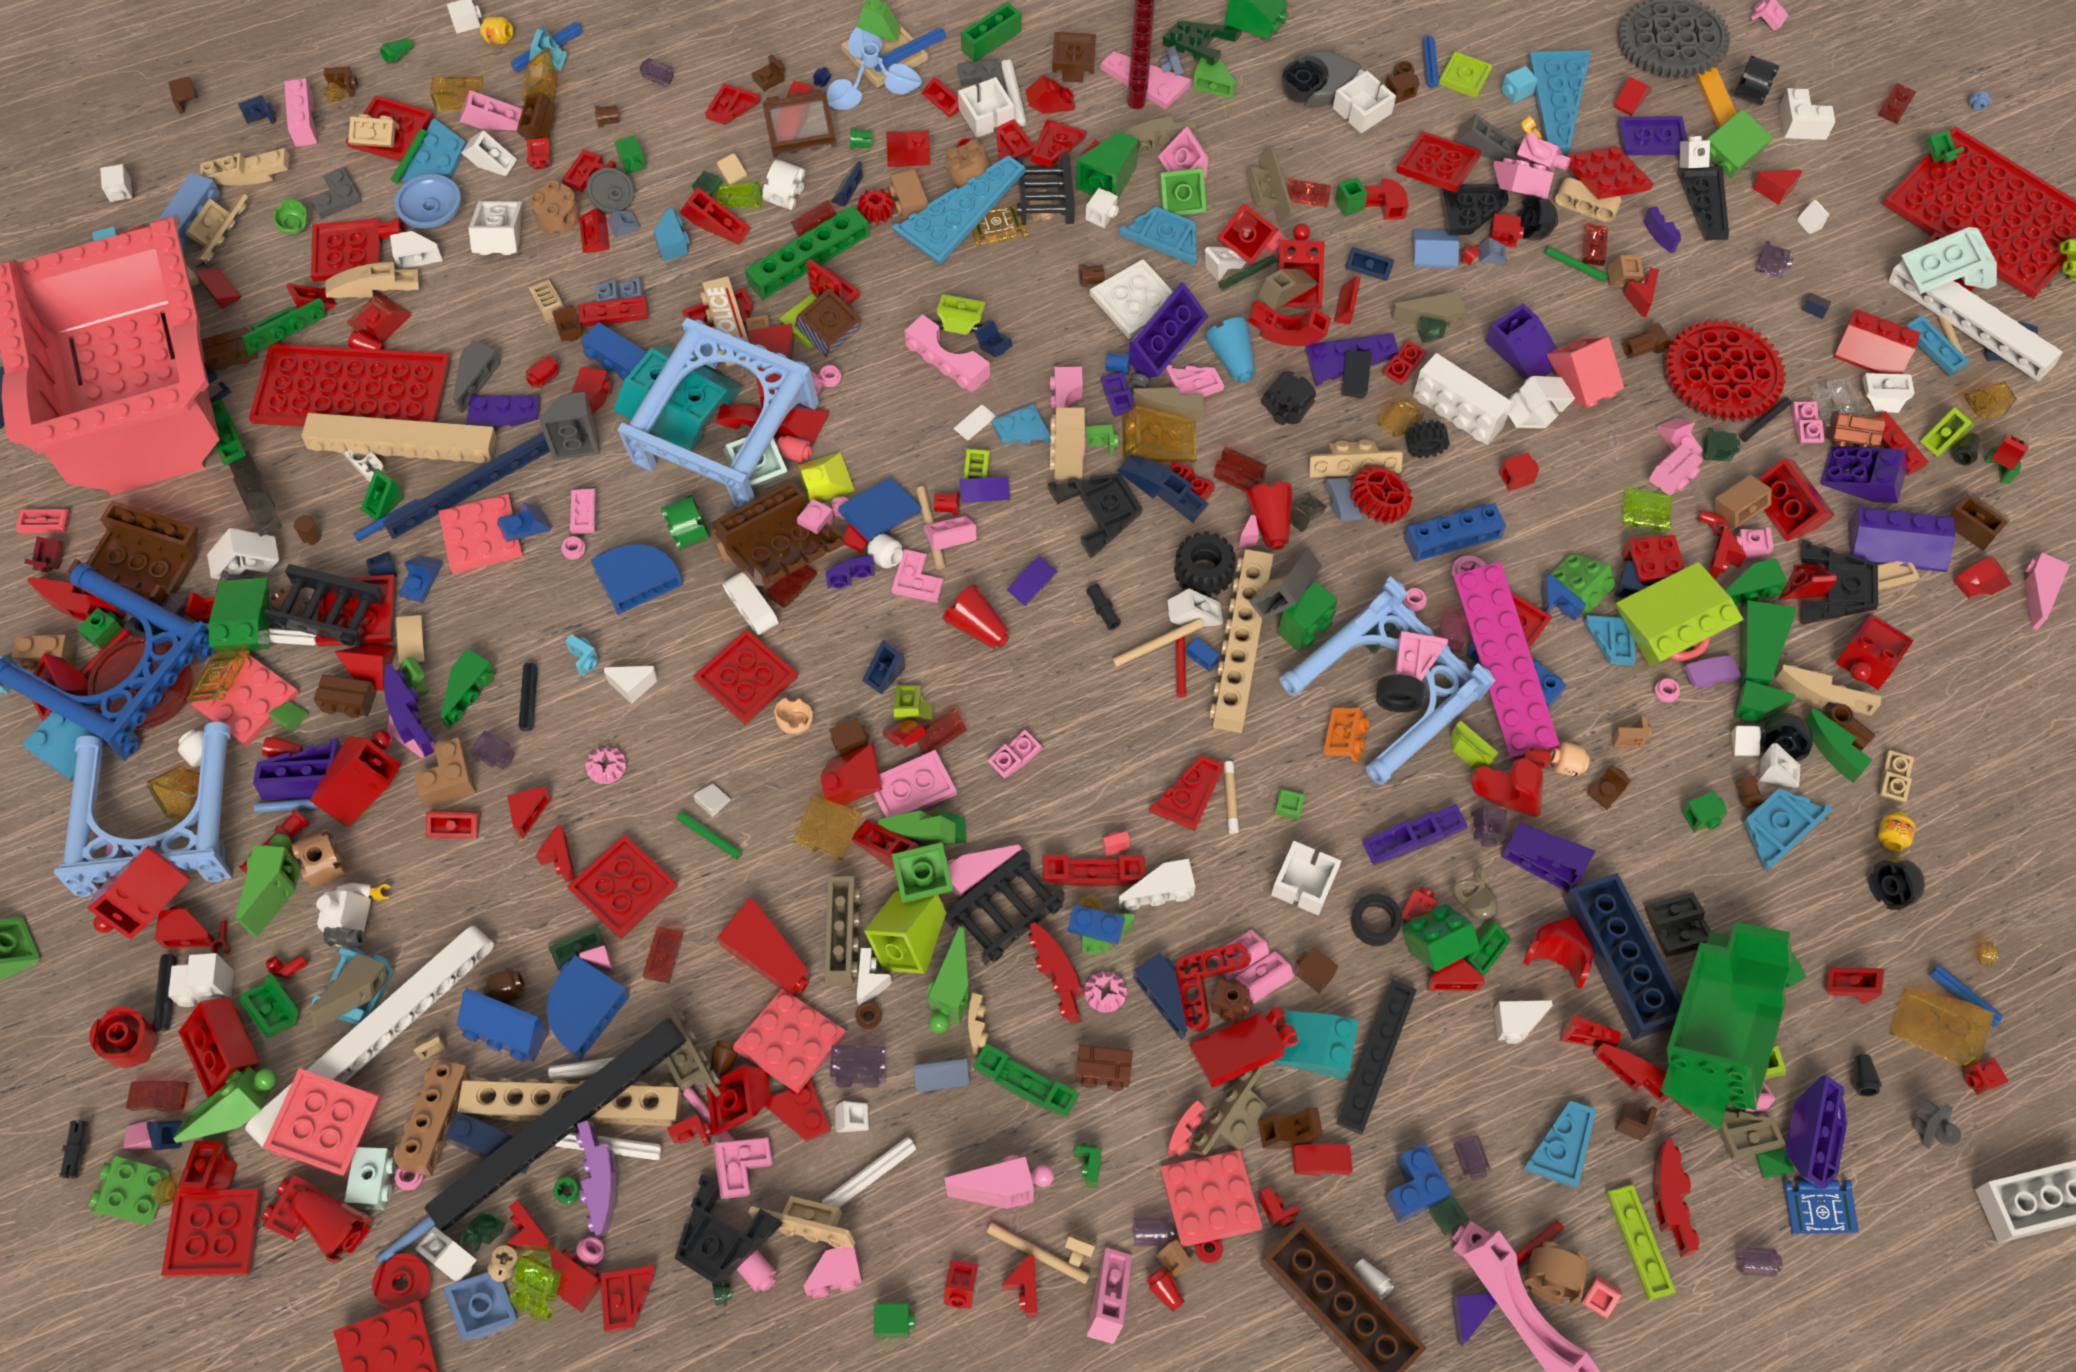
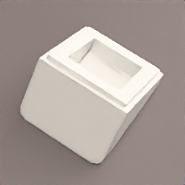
M1814 200L1801 213L1797 221L1809 234H1812L1823 228L1829 213L1817 200Z
M1736 726L1733 729L1731 740L1734 756L1760 755L1761 730L1759 726Z
M714 784L705 787L693 795L695 802L711 817H714L731 801Z
M843 1101L836 1105V1132L869 1130L868 1103Z

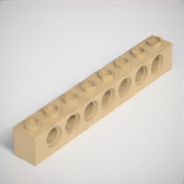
M1245 549L1244 558L1239 557L1236 571L1241 572L1240 578H1235L1233 592H1237L1236 599L1231 598L1229 612L1233 613V618L1227 619L1225 633L1230 635L1229 640L1223 641L1221 652L1226 657L1225 661H1220L1217 674L1222 676L1221 683L1216 682L1213 695L1218 697L1217 704H1212L1209 717L1214 719L1213 728L1242 733L1262 618L1249 602L1251 599H1246L1245 596L1253 598L1269 581L1273 554ZM1248 576H1254L1256 579H1251ZM1240 617H1247L1249 620H1243ZM1241 637L1244 638L1245 641H1239L1236 638ZM1238 658L1242 660V662H1235L1232 659ZM1233 679L1238 681L1239 683L1233 684L1228 680ZM1225 701H1232L1235 704L1227 705Z
M474 1077L471 1081H462L457 1112L482 1121L533 1122L585 1081H580L579 1084H569L565 1080H553L552 1083H542V1081L537 1079H526L525 1083L515 1082V1080L509 1078H500L498 1082H490L485 1078ZM636 1082L589 1118L588 1121L594 1124L672 1126L680 1122L683 1094L680 1088L672 1083H661L660 1087L649 1086V1084L644 1082ZM496 1094V1098L493 1102L488 1104L485 1103V1099L488 1095ZM516 1095H523L520 1103L512 1104V1100ZM550 1095L548 1103L539 1105L541 1097ZM632 1098L629 1106L619 1107L622 1099ZM653 1098L659 1099L657 1106L646 1108L649 1100Z

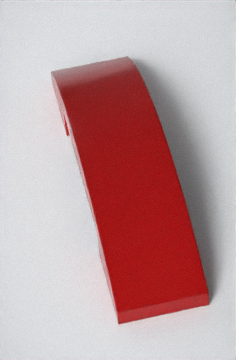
M1042 855L1043 881L1085 887L1120 886L1138 883L1146 877L1144 856L1119 855L1118 859H1068V855Z

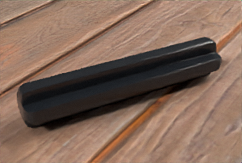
M525 663L523 665L518 725L521 731H531L533 729L538 669L535 663Z
M163 954L160 957L153 1028L156 1031H167L170 1028L173 1000L168 994L171 968L176 966L177 961L173 954Z

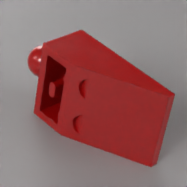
M1298 224L1294 227L1293 237L1296 240H1280L1277 252V271L1280 269H1303L1318 284L1281 307H1314L1322 309L1325 242L1306 241L1310 236V229L1305 224ZM1287 250L1295 251V254L1290 255ZM1309 251H1316L1317 255L1313 256Z
M1870 614L1838 658L1836 664L1850 672L1855 680L1864 681L1876 690H1879L1895 670L1914 640L1875 615Z
M378 730L372 734L371 741L365 737L348 736L309 801L345 827H350L389 787L401 767L399 762L383 751L391 745V735L385 730Z
M148 845L96 890L87 907L88 910L96 915L93 921L95 930L100 933H109L116 929L131 940L156 917L191 877Z

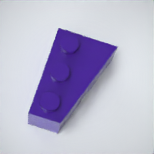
M338 738L330 739V743L314 747V745L307 746L305 751L290 755L288 752L257 762L253 784L261 799L312 797L342 747Z
M1519 823L1501 857L1568 893L1583 876L1596 850Z

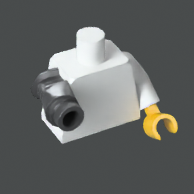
M347 883L336 887L335 891L325 892L317 900L316 906L320 910L317 925L323 932L326 944L328 946L335 944L338 947L344 946L351 949L363 945L365 941L364 930L371 899L368 897L371 895L376 901L389 899L390 897L381 895V889L387 890L391 887L387 884H382L370 888V885Z

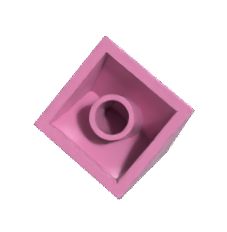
M1186 126L1162 151L1158 158L1167 172L1203 168L1205 179L1209 157L1191 129Z

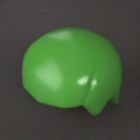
M295 199L283 200L280 207L274 210V224L280 232L295 235L304 231L308 225L307 209L300 201Z

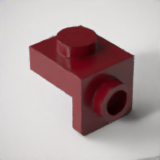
M37 536L32 560L25 559L24 564L33 565L32 570L48 572L49 568L59 569L64 541Z

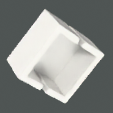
M1366 71L1336 90L1333 109L1345 120L1349 118L1348 122L1357 131L1363 133L1392 114L1396 95L1384 85H1381L1379 89L1380 81Z
M996 77L979 83L980 102L978 103L976 85L958 91L959 110L976 138L992 133L995 127L1015 119V106Z
M1531 376L1524 382V385L1519 389L1520 391L1510 396L1509 400L1513 403L1508 415L1516 428H1546L1558 416L1550 401L1553 402L1559 412H1562L1575 397L1562 377Z
M1293 841L1276 879L1271 896L1293 904L1295 900L1299 902L1297 907L1319 916L1339 870L1341 860L1320 852L1314 866L1310 863L1315 849Z

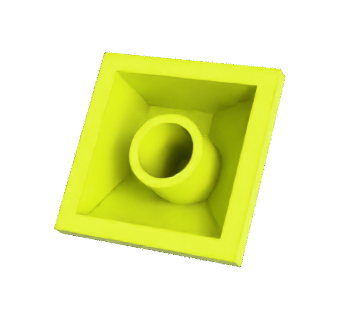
M841 452L796 465L809 503L812 499L821 502L855 492Z

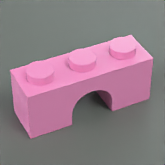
M306 78L284 81L288 131L295 146L317 144L316 126L311 112H315L314 96Z

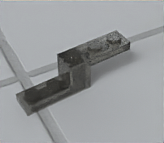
M247 450V456L229 463V466L235 477L233 478L234 483L258 534L262 537L282 528L283 525L274 508L276 506L249 450Z

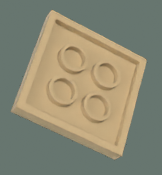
M901 26L896 43L880 37L883 46L879 57L914 39ZM849 40L841 44V49L860 69L862 58L856 59L850 55L848 51ZM923 49L897 63L914 68L927 61L928 54ZM864 67V75L877 88L884 84L887 76L884 75L882 70L877 72L874 68Z

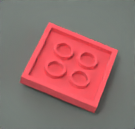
M509 494L438 511L452 574L523 557L520 540L506 542L497 525L498 518L514 514Z
M243 651L236 658L237 661H233L227 667L229 669L221 673V677L220 675L218 676L219 680L209 685L219 686H213L210 690V687H207L201 694L219 693L209 696L201 695L191 705L210 721L228 724L231 727V736L247 747L273 721L268 713L288 701L292 702L300 693L292 685Z
M781 989L734 1043L733 1050L796 1093H799L846 1036V1030L784 989Z
M299 1068L263 1148L344 1177L379 1096Z
M1240 1150L1160 1167L1178 1240L1182 1247L1262 1230V1223Z

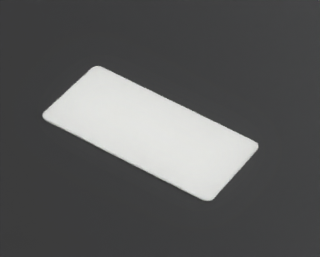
M980 405L955 426L954 430L969 441L989 424L996 415L985 406Z

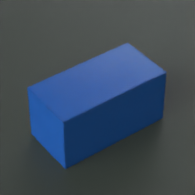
M1197 637L1187 647L1186 655L1209 672L1220 660V654Z

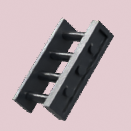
M1061 155V164H1057V166L1025 167L1026 172L1019 179L1020 203H1017V216H1021L1022 225H1026V214L1061 213V215H1065L1066 224H1074L1075 202L1070 155ZM1018 156V162L1022 165L1023 156ZM1024 175H1057L1058 178L1024 179ZM1058 187L1059 190L1044 192H1025V188ZM1059 200L1061 202L1060 204L1026 205V201Z
M288 564L285 573L290 579L292 586L279 612L266 609L265 615L270 620L271 625L282 630L288 628L337 640L347 646L357 645L363 647L365 642L357 630L368 606L383 604L386 597L380 586ZM305 587L314 589L302 617L290 615L289 613L301 589ZM327 593L336 594L337 597L325 622L312 620L323 595ZM350 598L359 600L360 602L348 627L335 626L346 600Z
M1024 849L946 910L945 920L951 928L957 924H963L985 949L982 952V962L984 965H987L990 961L996 962L999 960L1006 948L1031 929V923H1039L1048 914L1057 913L1064 905V892L1061 889L1052 896L1029 871L1031 856ZM1017 876L1018 878L1022 877L1044 901L1036 910L1032 911L1010 887V882ZM997 892L1003 893L1024 916V919L1016 926L1012 927L990 902L991 897ZM977 908L983 909L1005 933L995 943L970 918L971 913Z

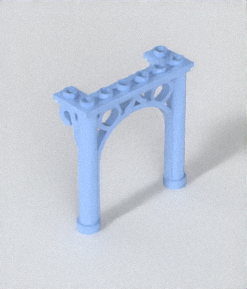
M1390 576L1377 598L1292 671H1287L1279 680L1287 693L1297 696L1344 654L1355 647L1374 644L1397 651L1399 638L1394 639L1386 636L1384 625L1393 624L1400 632L1436 636L1430 627L1423 625L1416 618V614L1410 608H1406L1402 604L1408 593L1400 582L1395 581ZM1377 625L1378 635H1365ZM1446 644L1435 660L1438 666L1432 668L1431 671L1428 670L1423 678L1428 693V704L1424 716L1366 766V771L1370 778L1377 784L1384 785L1391 778L1393 772L1476 700L1480 701L1496 681L1488 669L1477 663L1470 671L1466 663L1458 659ZM1438 673L1445 675L1451 682V688L1444 689L1436 686L1434 675ZM1436 695L1441 697H1448L1443 703H1441L1436 709H1434L1436 705Z
M211 722L204 726L198 796L193 809L175 827L162 834L143 839L118 838L107 834L99 828L95 817L103 740L95 736L78 737L75 744L77 758L63 864L59 865V868L54 869V874L75 896L87 897L95 894L96 890L100 888L99 883L109 880L149 845L156 851L160 850L161 846L165 852L161 854L185 873L197 870L205 881L220 882L222 879L232 878V873L225 864L226 851L224 843L219 841L227 741L230 740L231 727L222 722ZM198 821L197 835H194L189 829ZM90 828L98 836L91 842H89ZM180 836L190 839L189 844L185 848L170 850L172 842ZM107 844L113 846V851L109 856L104 858L93 857L97 849ZM121 848L125 851V853L132 854L133 857L121 858Z

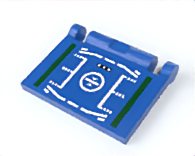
M1796 1180L1795 1188L1797 1192H1792L1791 1181H1783L1791 1234L1859 1233L1851 1180H1843L1844 1191H1840L1838 1180H1833L1827 1184L1828 1186L1825 1189H1820L1807 1180Z

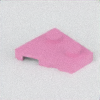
M1168 365L1164 369L1171 385L1179 387L1180 395L1203 394V397L1224 389V384L1215 368L1186 366V369L1172 368V365Z
M1401 631L1399 634L1394 675H1409L1422 681L1429 668L1448 643V639Z

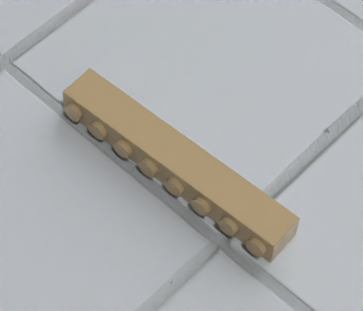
M308 413L301 435L307 449L314 451L325 450L343 453L345 450L347 452L351 450V452L363 455L371 451L373 454L383 456L417 457L431 460L444 459L455 462L488 463L493 460L497 445L494 427Z

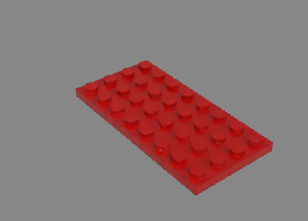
M271 344L267 351L249 420L251 424L304 427L308 413L436 423L451 358L449 353Z

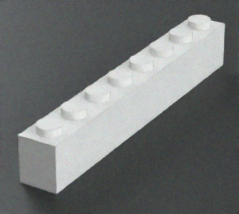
M1903 261L1894 267L1888 281L1890 284L1938 316L1945 318L1952 325L2035 380L2040 381L2057 364L2062 354L2061 350L2039 337L2036 333L2028 330L2016 320L2008 317L1996 307L1988 304L1979 296L1968 291L1959 283L1951 281L1919 294Z

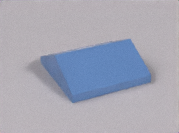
M1412 230L1414 267L1458 268L1459 239L1457 235H1449L1448 231Z
M488 1272L443 1288L462 1341L487 1337L517 1321L503 1282L493 1280Z

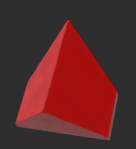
M1818 564L1794 565V570L1778 600L1825 597L1837 581V576Z
M368 644L363 645V647L358 646L334 651L353 679L370 681L376 691H384L386 665L393 663L397 649L395 646Z

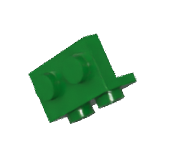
M272 973L265 976L263 984L240 994L239 1001L266 1039L296 1026L299 1006L294 999L288 997L283 983L280 980H276Z

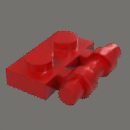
M583 149L562 178V183L571 189L583 192L594 172L603 168L615 169L616 164L609 161L607 165L602 164V156Z

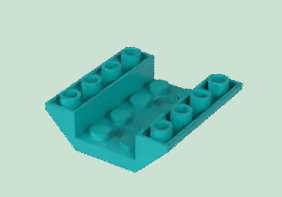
M668 345L652 347L625 378L614 406V412L631 421L655 382L651 377L654 374H660L674 348ZM702 365L692 370L680 381L650 432L667 442L692 452L703 439L702 427L722 402L730 405L742 390V386ZM691 396H701L699 401L693 402L689 400Z

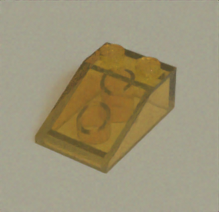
M1139 405L1132 407L1122 417L1123 458H1128L1132 454L1156 463H1173L1174 461L1178 463H1195L1197 461L1195 420Z
M1906 987L1890 1034L1959 1066L1968 1068L1981 1059L1994 1013L1967 1001Z

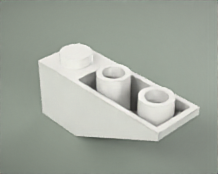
M1189 859L1166 862L1160 865L1119 896L1118 910L1124 908L1128 911L1135 910L1141 905L1147 904L1159 906L1164 904L1165 901L1176 900L1177 902H1182L1193 897L1195 883Z

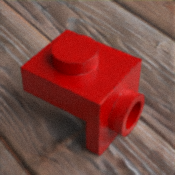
M527 139L528 157L526 160L528 165L536 170L552 166L549 139Z
M191 593L185 614L197 622L201 621L209 624L215 597L204 599L196 593Z

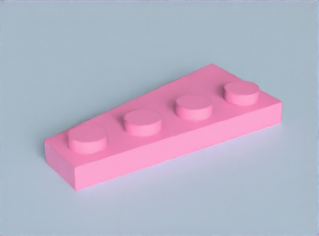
M1113 51L1101 62L1100 69L1128 86L1130 57ZM1150 65L1146 98L1166 110L1191 86L1192 79L1181 75L1176 76L1175 73L1170 71L1163 72L1162 68Z

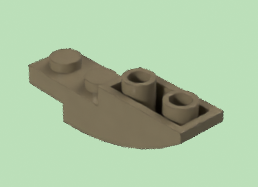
M1173 116L1163 117L1137 124L1121 133L1137 138V154L1154 152L1156 145L1170 144L1186 126L1196 135L1195 121L1174 123Z

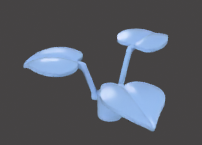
M856 27L848 41L850 55L856 59L862 58L856 82L854 85L846 79H838L832 82L827 89L829 107L837 110H850L859 105L862 100V93L856 88L859 86L865 66L874 68L879 64L882 72L887 76L884 80L885 87L888 91L897 95L913 91L922 84V80L912 68L900 63L892 64L888 72L883 65L882 58H879V53L883 46L881 38Z

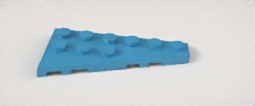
M1592 50L1529 53L1530 70L1538 79L1535 95L1544 140L1558 146L1562 153H1569Z
M1008 155L987 168L986 172L977 178L972 177L967 180V184L959 189L957 187L929 203L926 209L917 214H911L908 216V220L901 224L896 223L891 228L896 234L941 266L1026 172V169Z

